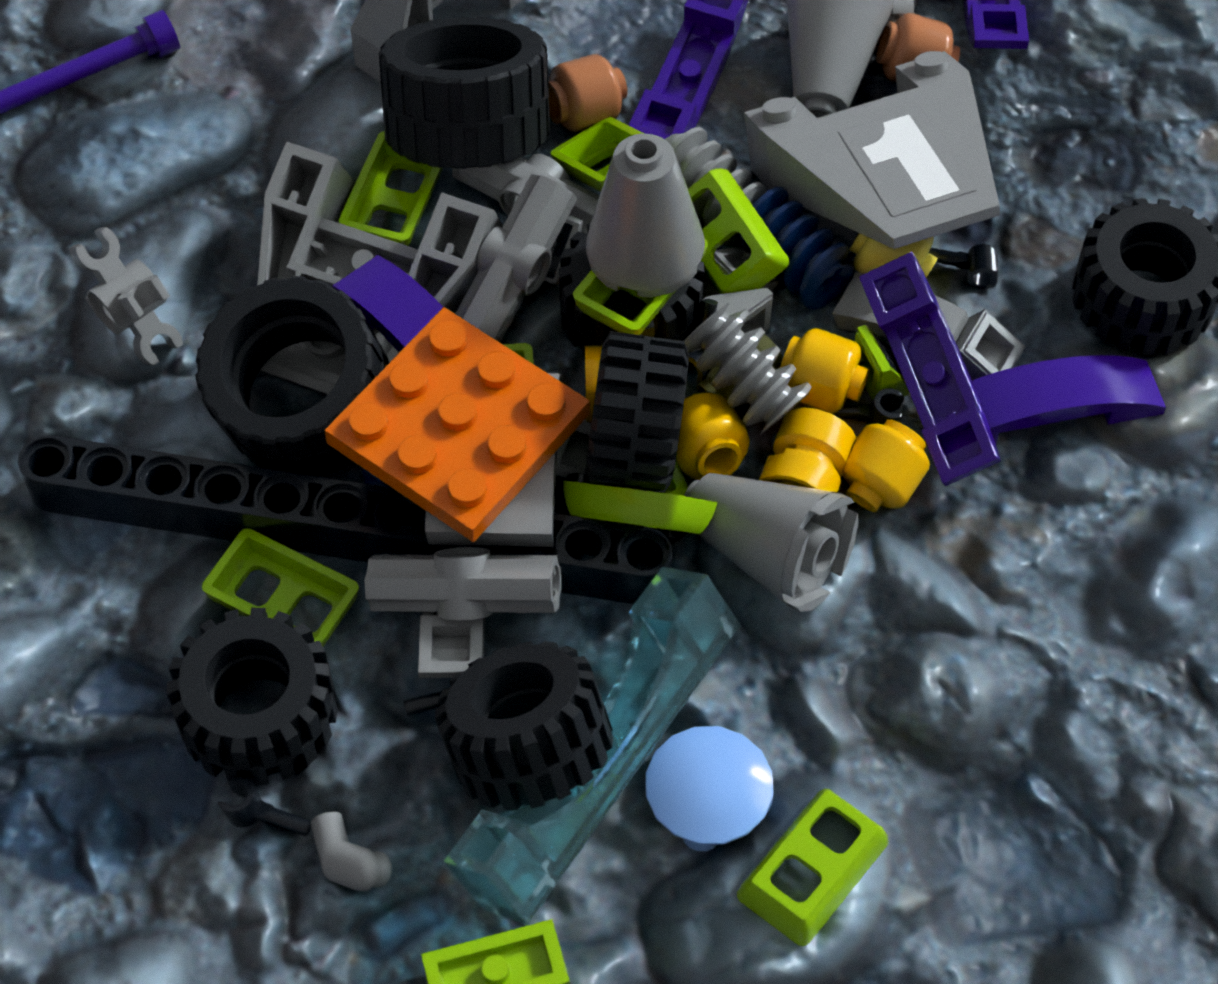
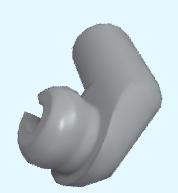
M326 812L315 816L310 823L322 872L330 881L358 891H368L372 887L381 888L387 884L392 875V863L389 857L383 852H372L368 848L349 843L341 813Z

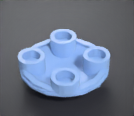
M696 726L672 735L654 752L645 774L646 799L656 820L674 836L683 839L690 849L696 851H709L716 845H724L747 836L765 818L773 801L772 770L762 751L743 734L720 726Z

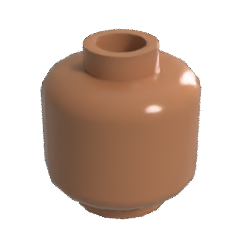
M906 13L900 16L896 22L889 21L886 24L878 43L876 62L883 65V73L886 78L896 83L895 66L914 61L916 56L929 51H945L959 62L960 47L953 45V31L945 22L914 13Z
M592 54L554 66L549 75V117L554 123H561L564 128L571 132H579L608 117L617 119L619 116L622 99L627 97V83L622 71L618 67L613 68L606 58L598 54Z

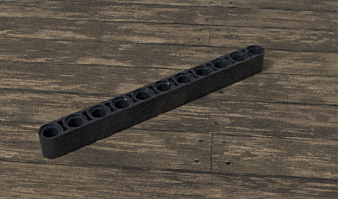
M40 436L34 438L23 446L18 456V466L33 503L41 510L50 513L234 541L241 530L249 528L294 551L368 562V559L373 555H434L439 550L457 547L485 548L490 550V555H557L558 563L561 567V593L635 605L657 603L668 594L671 587L672 545L667 536L659 530L650 527L554 513L553 547H534L528 551H517L512 549L515 546L429 544L425 534L426 510L391 487L60 436ZM57 472V473L54 474V475L45 477L46 475H48V474H50V473ZM116 481V482L113 483V484H110V485H107V486H102V485H104V484L107 483V482ZM175 490L170 494L160 495L164 491ZM225 499H235L227 504H218ZM283 508H294L292 511L287 513H276L278 510H281ZM342 517L354 518L351 521L345 523L334 522ZM401 526L414 527L412 530H409L407 532L393 531ZM584 553L595 556V558L588 561H579L572 558L575 555ZM649 563L656 566V568L639 570L634 568L633 565Z

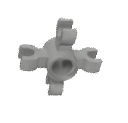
M107 227L98 228L94 231L102 243V253L98 258L94 259L89 256L82 244H74L69 248L73 261L79 267L91 270L100 282L87 291L85 299L96 316L114 334L119 335L127 328H130L135 335L133 348L138 359L146 365H155L159 360L152 352L151 341L156 335L160 334L170 348L178 349L183 345L182 337L178 330L170 324L161 323L153 311L164 304L166 299L170 297V294L158 276L154 275L140 260L134 259L124 266L118 257L120 244L117 236Z

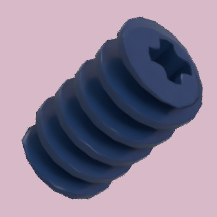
M777 186L768 190L752 203L789 258L787 268L778 274L775 279L784 281L787 290L791 294L798 295L800 301L807 309L816 310L833 301L852 280L855 271L854 265H843L848 258L850 250L845 243L838 242L832 245L834 239L832 231L828 228H822L817 231L818 219L813 214L802 216L804 210L802 204L797 200L787 202L789 196L787 190L784 187ZM737 233L736 236L739 238V243L743 249L751 252L750 247L741 234Z

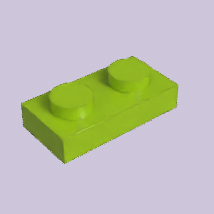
M552 919L421 954L428 984H570Z

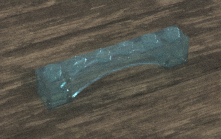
M662 567L628 612L634 621L629 644L615 684L604 704L613 729L611 731L614 738L612 749L606 751L608 760L601 769L592 771L594 778L584 786H576L571 789L572 794L561 800L554 798L546 801L545 806L531 809L530 805H524L518 810H504L497 814L482 809L443 862L484 910L528 925L741 626L707 574Z

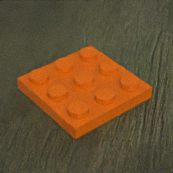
M443 307L324 431L328 445L474 543L590 414V400Z

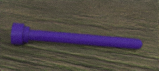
M163 9L143 17V24L135 27L136 33L0 90V114L146 52L148 57L158 53L160 57H163L181 49L170 19Z

